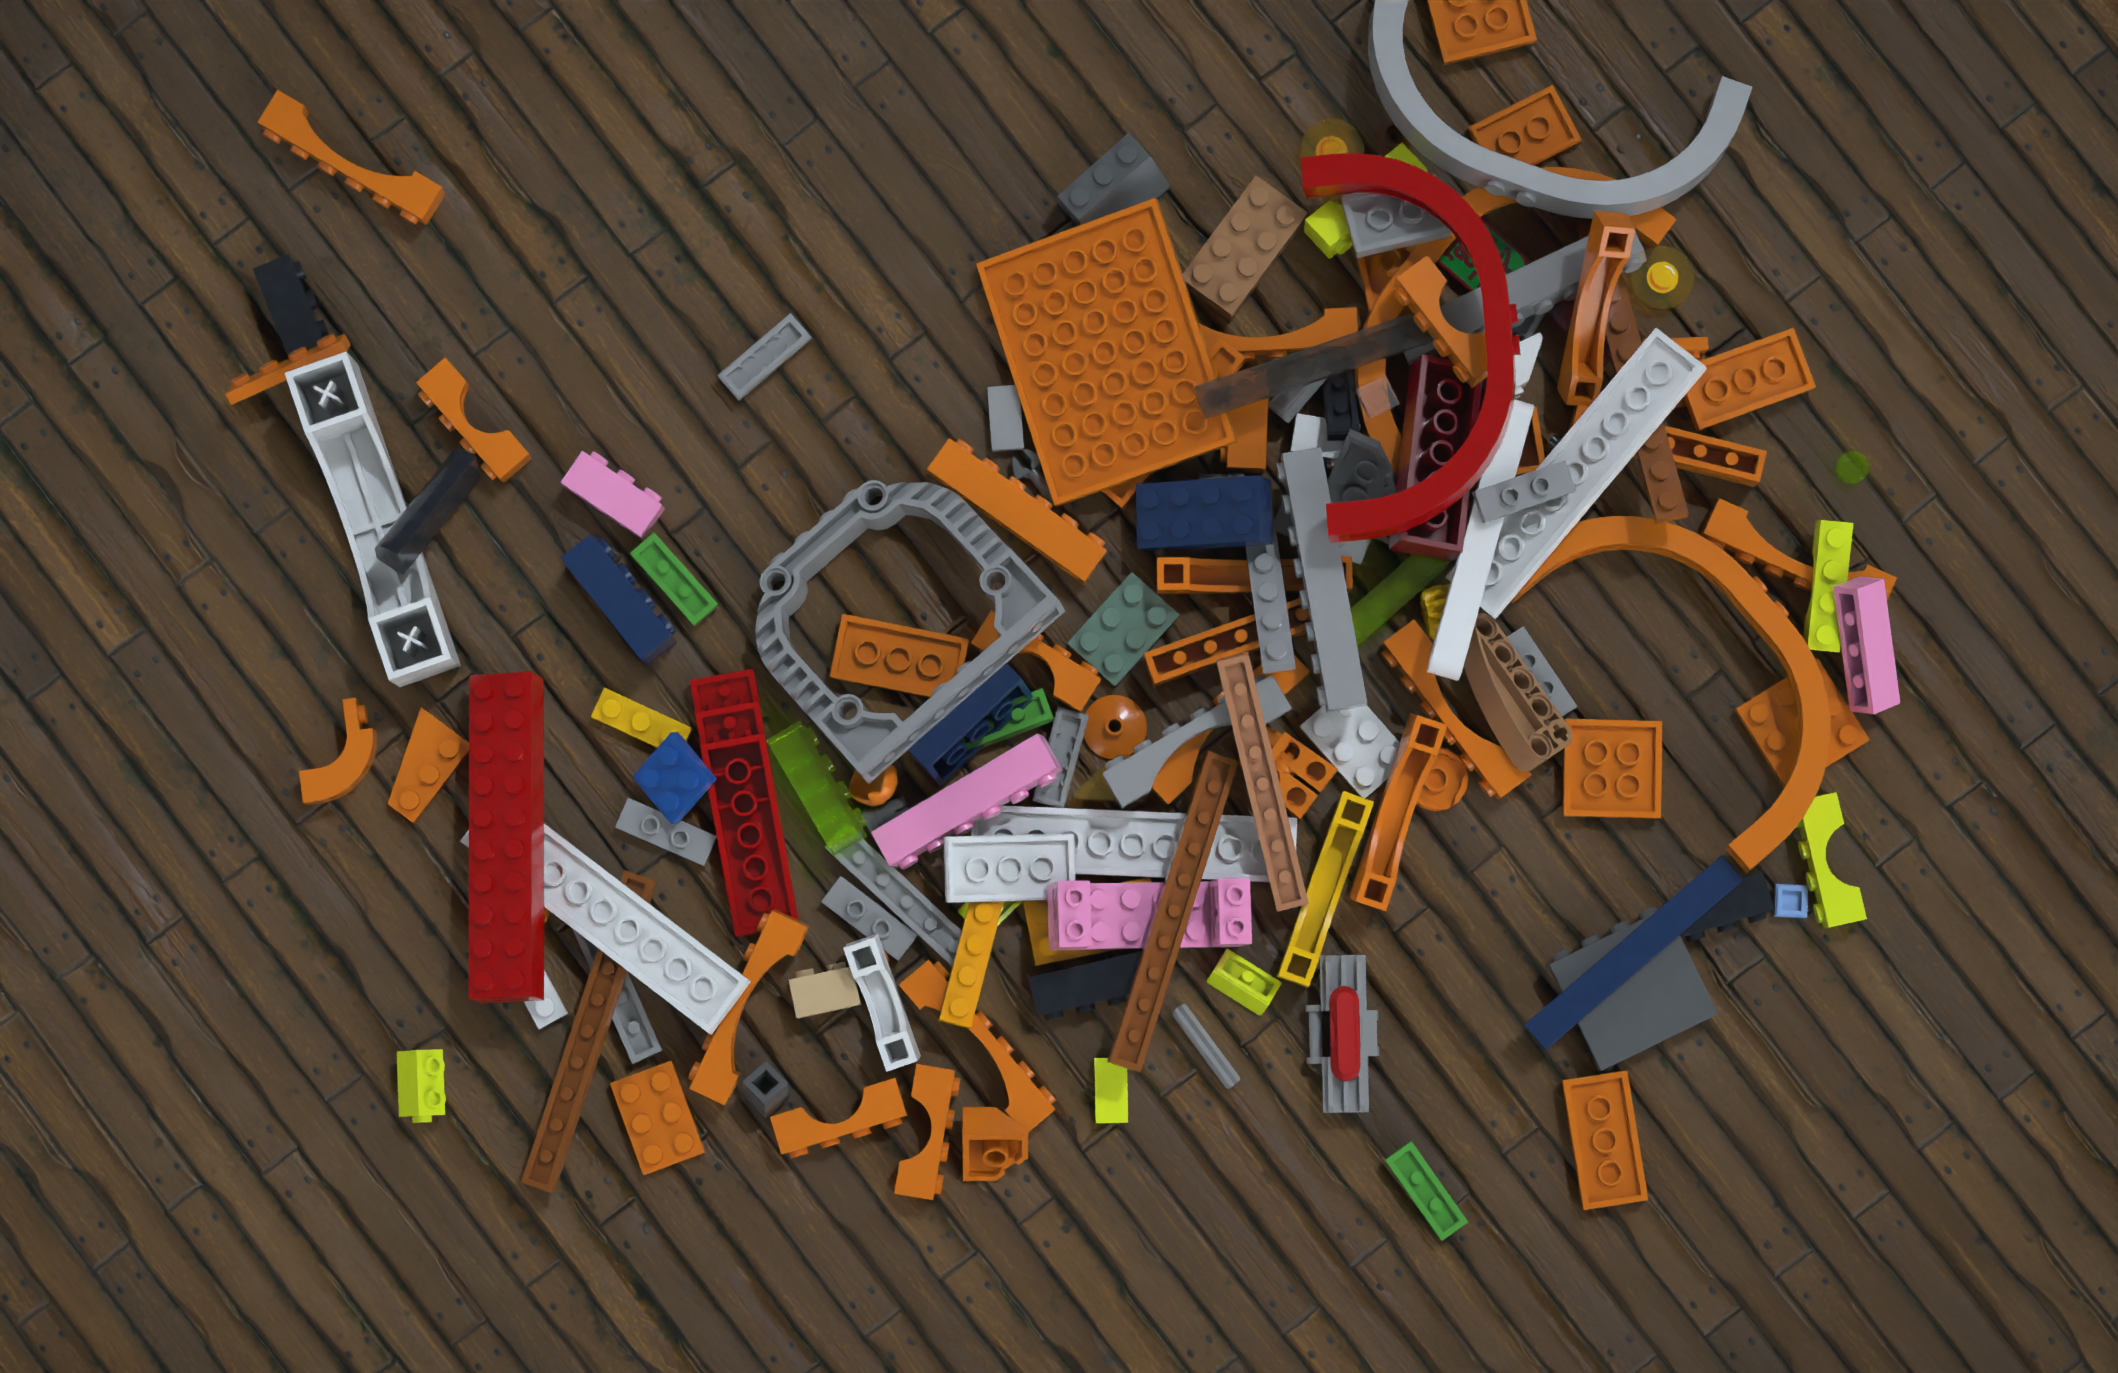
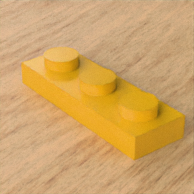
M605 687L591 715V718L656 748L659 747L671 732H678L687 742L693 731V728Z

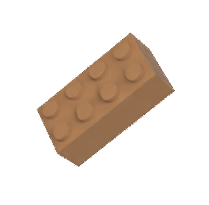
M1256 175L1184 271L1183 277L1188 292L1231 322L1303 225L1308 212Z

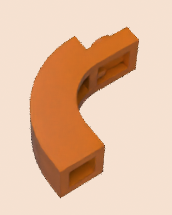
M357 698L342 699L347 740L341 755L333 763L325 767L299 771L302 799L306 805L330 802L346 795L360 784L373 764L377 750V730L374 728L364 729L363 724H368L367 708L365 704L361 705L360 700Z

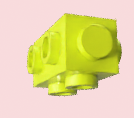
M443 1049L397 1051L399 1117L412 1116V1123L432 1122V1115H445L446 1096L444 1093L445 1064Z

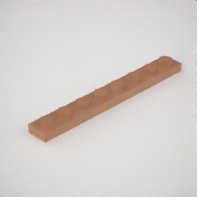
M1246 652L1217 659L1216 662L1276 910L1278 912L1307 905L1309 903L1249 654Z

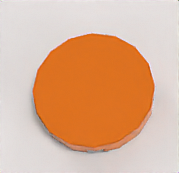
M1440 747L1438 756L1417 800V806L1436 812L1447 810L1460 801L1467 789L1468 774L1466 767L1457 754L1447 748Z

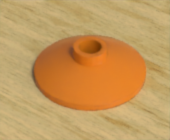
M1121 695L1102 697L1091 704L1085 713L1089 715L1084 732V739L1089 748L1103 758L1115 759L1120 755L1126 758L1135 753L1133 748L1141 744L1145 739L1147 732L1145 715L1138 704ZM1116 720L1120 722L1121 729L1118 732L1110 731L1108 725L1111 721Z

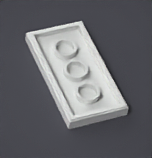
M1074 834L944 837L946 903L1047 900L1048 884L1056 881H1075Z

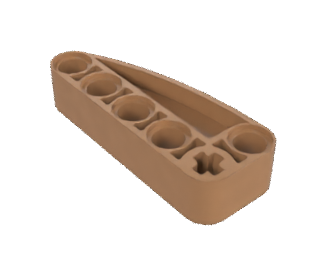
M1479 613L1464 662V669L1476 700L1504 751L1517 769L1529 772L1572 742V732L1497 622L1487 613Z

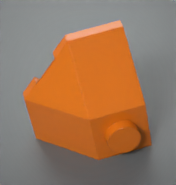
M963 1107V1181H996L1005 1175V1170L1014 1163L1019 1165L1027 1160L1028 1130L996 1107Z

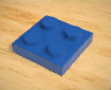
M671 732L632 777L670 824H678L717 780L678 732Z

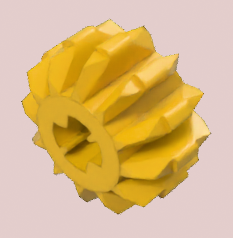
M1450 584L1433 585L1431 588L1424 589L1420 596L1421 614L1423 615L1426 631L1433 640L1436 637Z

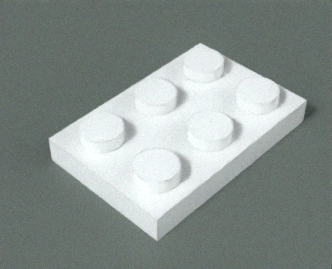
M1323 705L1299 727L1323 756L1338 769V773L1360 797L1366 798L1388 779L1400 742L1367 705L1326 713L1325 705Z

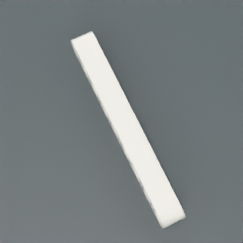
M1514 399L1509 425L1501 446L1489 467L1479 478L1476 490L1512 479L1516 476L1533 414V404ZM1474 498L1465 528L1463 552L1456 560L1426 671L1459 681L1504 520V517L1483 523Z

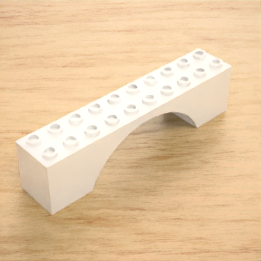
M347 352L286 372L285 376L305 435L318 459L342 520L364 591L368 621L389 681L398 687H402L460 667L461 664L423 553L421 552L404 575H401L376 557L375 547L407 506L359 365Z

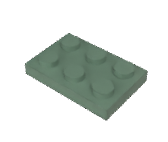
M1131 572L1069 640L1067 645L1088 664L1099 670L1098 673L1112 686L1116 687L1143 657V654L1148 652L1176 621L1180 614Z

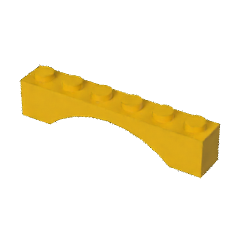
M1345 791L1341 793L1306 891L1309 904L1303 905L1300 908L1276 977L1304 987L1310 986L1334 911L1374 801Z

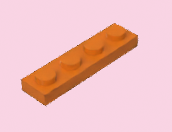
M345 333L338 337H335L334 334L327 335L318 340V346L306 350L305 347H301L288 354L289 359L278 363L277 360H273L262 365L259 368L260 372L250 377L248 373L235 377L230 381L231 385L225 393L229 403L233 405L286 381V372L347 352L351 345Z

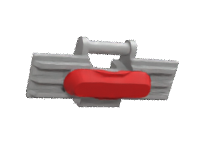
M1366 955L1320 956L1321 1005H1305V1012H1309L1310 1057H1306L1307 1064H1322L1323 1113L1369 1112L1368 1056H1379V1046H1377V1020L1379 1018L1378 1010H1367ZM1322 1012H1330L1331 1057H1323Z

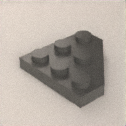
M1350 429L1327 480L1331 503L1368 500L1395 494L1397 477L1381 443ZM1390 535L1375 539L1389 544Z

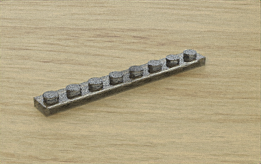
M1411 313L1195 386L1193 390L1205 420L1432 343L1434 339L1427 330L1423 332L1417 326L1413 319L1415 314Z

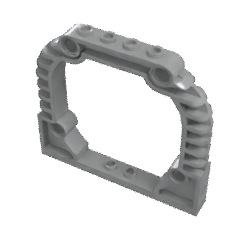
M871 480L862 484L858 489L848 492L840 505L834 510L824 513L817 525L809 532L806 531L800 534L794 541L793 546L786 552L779 553L771 560L770 566L763 571L759 580L760 587L765 594L757 610L755 637L758 652L768 671L869 784L1060 617L1065 610L1054 594L960 496L947 488L928 482H900L886 487L881 481ZM883 496L880 503L870 505L873 498ZM905 515H912L931 519L945 529L981 567L983 572L979 579L980 586L989 601L995 605L994 628L1000 637L972 662L964 663L957 670L956 676L948 683H942L932 692V697L902 722L895 713L869 712L862 701L855 695L835 696L797 654L790 641L789 617L804 603L808 593L807 581L868 528L873 530L888 529ZM785 581L784 586L780 590H773L777 582ZM1005 581V585L1001 589L992 590L995 582ZM851 709L858 710L854 718L850 720L844 719L846 713Z

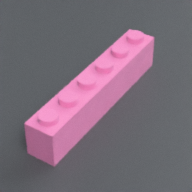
M1037 733L875 829L871 834L889 866L901 867V869L908 868L918 861L917 856L928 850L929 853H932L944 846V837H950L954 834L956 836L966 834L974 828L972 823L982 817L984 820L995 817L1002 811L1001 806L1010 801L1012 804L1022 801L1030 795L1028 790L1038 784L1040 787L1049 785L1057 779L1056 774L1063 769L1045 737Z

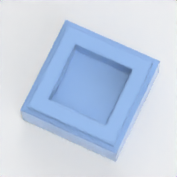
M1774 884L1773 917L1807 918L1808 885Z

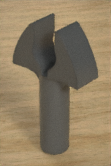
M1023 449V453L1031 460L1032 470L1022 468L1013 456L1014 477L1019 481L1022 478L1030 479L1042 496L1053 504L1046 479L1040 472L1041 463L1038 454L1034 451Z

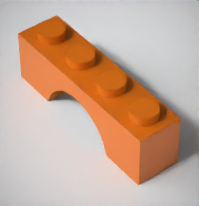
M1427 255L1396 277L1393 286L1395 288L1393 291L1394 295L1403 306L1408 305L1415 314L1413 319L1417 326L1423 332L1427 330L1434 339L1433 345L1442 357L1447 356L1454 364L1452 367L1458 379L1463 383L1467 381L1471 388L1487 378L1485 332L1476 334L1464 333L1448 324L1441 313L1439 303L1447 280Z
M446 357L416 382L422 389L417 393L429 408L433 405L438 407L443 413L438 417L439 420L450 432L454 429L458 430L464 437L459 443L467 452L473 455L478 453L484 460L480 467L492 481L498 477L505 483L533 459L509 430L499 433H485L473 428L468 423L464 412V401L470 385Z
M992 610L971 641V647L981 653L1000 637L994 628L995 612ZM1039 634L1017 654L1033 655L1046 663L1054 678L1053 698L1074 711L1082 713L1101 682V678L1096 676L1099 670L1084 661L1080 665L1069 659L1071 656L1069 651L1057 644L1051 648L1042 642L1044 636Z
M916 1064L911 1097L919 1101L926 1108L931 1119V1136L926 1147L918 1155L899 1162L894 1194L934 1200L935 1194L941 1195L944 1175L938 1174L940 1161L947 1162L950 1143L944 1142L945 1130H952L955 1110L949 1109L951 1096L958 1097L961 1078L955 1077V1070Z
M893 1078L864 1087L862 1102L858 1110L843 1122L836 1124L820 1122L810 1116L803 1107L771 1116L770 1119L781 1155L789 1153L790 1159L808 1154L807 1147L820 1143L823 1149L839 1144V1137L851 1133L852 1138L855 1139L871 1134L870 1127L878 1124H883L884 1129L903 1124L901 1117L907 1116V1111L897 1079Z

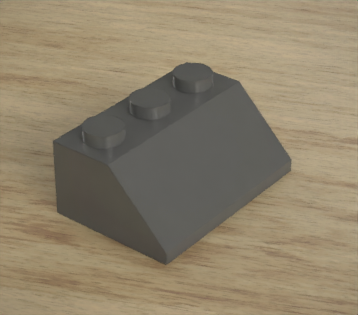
M1128 133L1057 196V205L1079 226L1147 200L1158 199L1171 188V185L1151 156Z

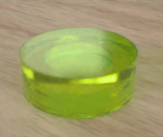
M1849 451L1838 458L1835 464V472L1842 482L1857 484L1867 476L1869 463L1863 454Z

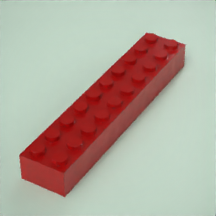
M532 671L469 675V999L481 1004L544 1000V678Z

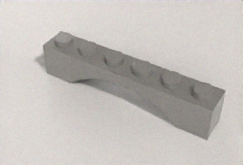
M1263 674L1254 677L1265 724L1267 725L1289 712L1292 708L1273 675L1267 678ZM1225 695L1217 699L1220 705L1210 711L1205 706L1189 716L1192 721L1180 727L1178 723H1175L1161 732L1163 738L1152 744L1151 740L1148 739L1133 748L1135 754L1124 760L1122 755L1105 764L1107 770L1102 773V776L1121 809L1150 793L1155 777L1165 761L1177 748L1191 738L1208 730L1232 725Z

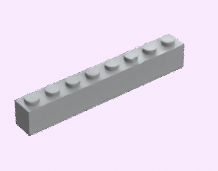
M1636 232L1629 260L1621 273L1634 272L1642 266V263L1647 261L1645 251ZM1589 236L1506 275L1510 304H1517L1518 323L1512 324V328L1519 326L1524 322L1525 318L1535 313L1541 315L1550 311L1556 303L1563 300L1571 301L1576 299ZM1481 287L1440 306L1443 317L1456 330L1470 334L1485 332ZM1414 319L1393 328L1396 339L1409 366L1422 354L1442 358L1433 345V337L1427 330L1423 332L1417 326Z
M1321 447L1282 453L1281 462L1276 463L1279 482H1285L1287 494L1282 495L1284 513L1291 514L1293 526L1288 527L1290 545H1296L1298 558L1293 559L1296 578L1302 577L1304 590L1299 591L1302 610L1308 609L1310 622L1305 623V630L1308 642L1314 641L1316 654L1311 655L1312 669L1314 674H1320L1322 685L1316 687L1318 702L1320 706L1325 705L1326 713L1363 707L1367 704L1339 544L1331 543L1328 537L1326 504L1331 503L1322 450Z

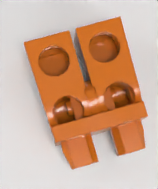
M1266 726L1286 810L1300 821L1317 799V794L1320 795L1338 769L1288 733L1284 732L1281 734ZM1294 775L1301 781H1303L1305 784H1307L1309 788H1307L1305 785H1303L1301 782L1295 779Z

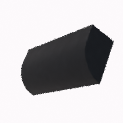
M458 448L450 453L377 544L375 553L378 560L401 575L406 573L481 477L475 455Z

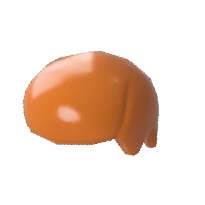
M891 764L869 784L855 770L850 781V795L854 800L867 806L884 804L892 797L898 784L896 768Z

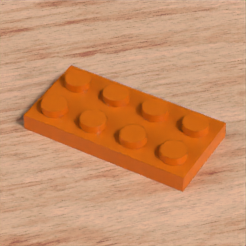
M1793 327L1700 361L1707 370L1683 398L1697 432L1816 388Z
M842 614L829 677L931 698L935 688L942 683H948L956 676L957 670L965 663L969 639Z
M1627 1070L1561 1080L1582 1210L1647 1201L1648 1194Z

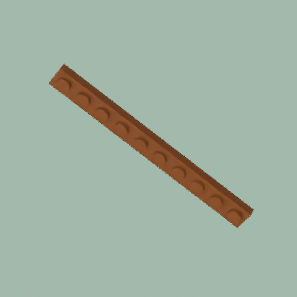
M1591 223L1576 226L1575 231L1578 241L1589 236ZM1622 273L1617 280L1613 292L1605 332V341L1615 375L1642 345ZM1662 422L1636 452L1655 524L1688 517V509L1664 422Z
M1211 751L1205 752L1107 1061L1108 1063L1135 1072H1141L1239 762L1237 760Z
M624 870L620 881L650 904L657 881ZM599 948L521 1183L550 1193H555L627 974L625 968Z

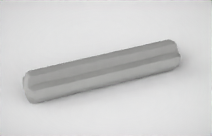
M1181 1004L1174 1009L1172 1016L1225 1088L1229 1089L1240 1081L1239 1075L1188 1006Z

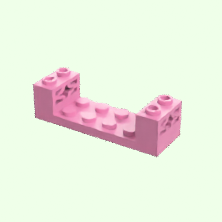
M1225 878L1200 882L1180 948L1241 947L1252 944L1250 878ZM1056 881L1048 884L1049 950L1143 949L1164 882L1090 883V881Z

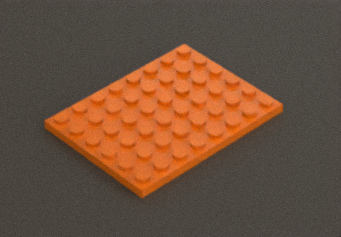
M1157 198L976 263L1054 506L1063 505L1238 442Z

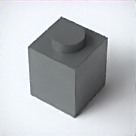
M767 1061L742 1081L744 1097L765 1118L770 1116L790 1098L789 1083Z

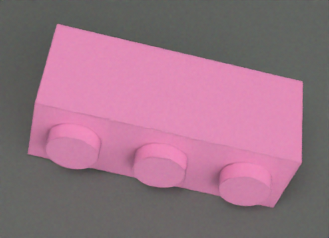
M582 451L560 483L582 500L644 540L665 510L664 506L659 503L662 497L647 487L644 491H641L633 485L635 479L623 470L619 469L617 473L606 467L609 461L593 451L591 455H588Z

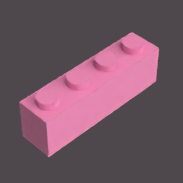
M1859 576L1834 586L1850 711L1876 714L1900 704L1884 579Z

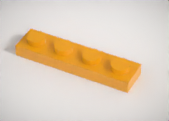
M1003 901L969 902L938 1021L968 1029L971 1028Z

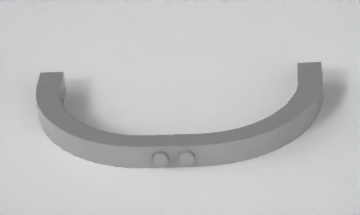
M1375 0L1369 20L1368 58L1371 75L1386 112L1404 137L1423 156L1453 176L1486 189L1492 195H1503L1516 200L1523 206H1533L1559 215L1593 219L1594 211L1626 213L1627 216H1632L1660 208L1680 198L1698 185L1720 161L1737 131L1752 90V86L1722 76L1715 89L1705 122L1699 134L1677 157L1651 172L1636 177L1610 181L1570 178L1479 146L1458 134L1433 112L1417 90L1405 60L1403 22L1409 0Z

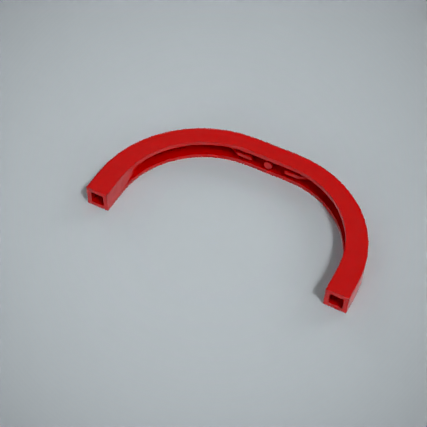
M1342 153L1301 157L1303 190L1306 198L1350 193H1369L1392 197L1410 203L1429 213L1453 233L1471 258L1480 281L1487 352V383L1481 411L1466 441L1443 467L1413 487L1381 498L1326 504L1328 537L1331 543L1386 537L1423 524L1457 502L1479 480L1500 448L1514 405L1516 388L1515 355H1521L1519 335L1513 336L1512 324L1518 323L1517 304H1510L1508 284L1502 260L1485 224L1464 198L1436 176L1400 160L1372 154Z

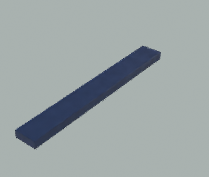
M1722 855L1719 856L1527 1021L1524 1027L1542 1048L1547 1050L1743 881L1741 876Z

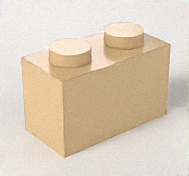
M845 961L826 965L827 972L815 974L814 968L794 972L795 978L789 979V985L797 1019L862 1005L857 982L853 978L850 967H846Z

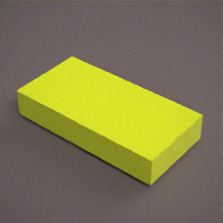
M1094 1058L1095 1123H1128L1127 1069L1108 1063V1058Z

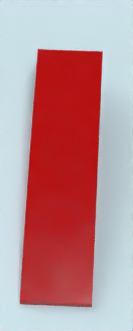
M754 668L690 680L703 763L717 778L708 791L735 937L760 933L756 930L764 913L770 915L774 909L799 920Z

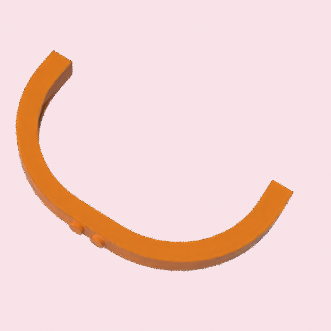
M1542 168L1556 174L1582 180H1616L1596 172L1576 168ZM1480 187L1474 188L1462 197L1479 217L1495 209L1518 203L1516 200L1503 195H1492L1486 189ZM1661 207L1642 214L1628 216L1636 228L1635 232L1639 240L1651 249L1660 243L1677 220ZM1452 232L1451 237L1405 248L1410 253L1403 262L1397 259L1386 273L1390 280L1375 300L1359 338L1354 368L1359 423L1361 424L1363 435L1381 443L1396 477L1398 474L1402 436L1390 410L1386 392L1385 368L1389 340L1404 306L1395 297L1393 292L1395 288L1393 286L1397 276L1428 255L1435 264L1449 244L1455 239Z
M1609 516L1579 521L1510 601L1512 604L1555 569L1583 556L1614 550H1637L1655 553L1687 565L1712 582L1768 644L1786 671L1793 688L1799 717L1798 747L1792 771L1785 787L1771 808L1725 848L1747 874L1772 853L1795 829L1812 804L1824 776L1831 741V715L1824 680L1815 657L1804 638L1787 618L1789 613L1786 608L1777 600L1773 602L1766 594L1768 590L1765 584L1756 576L1752 578L1729 554L1706 538L1668 522L1655 524L1654 519L1637 516Z

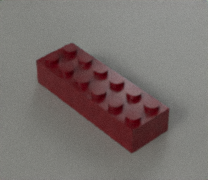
M1422 354L1410 365L1395 493L1417 485L1443 467L1460 449L1476 423L1479 414L1482 381L1473 388H1471L1467 381L1461 382L1453 371L1452 367L1454 364L1449 359ZM1470 489L1448 509L1427 522L1409 530L1390 535L1388 550L1451 562L1463 552Z

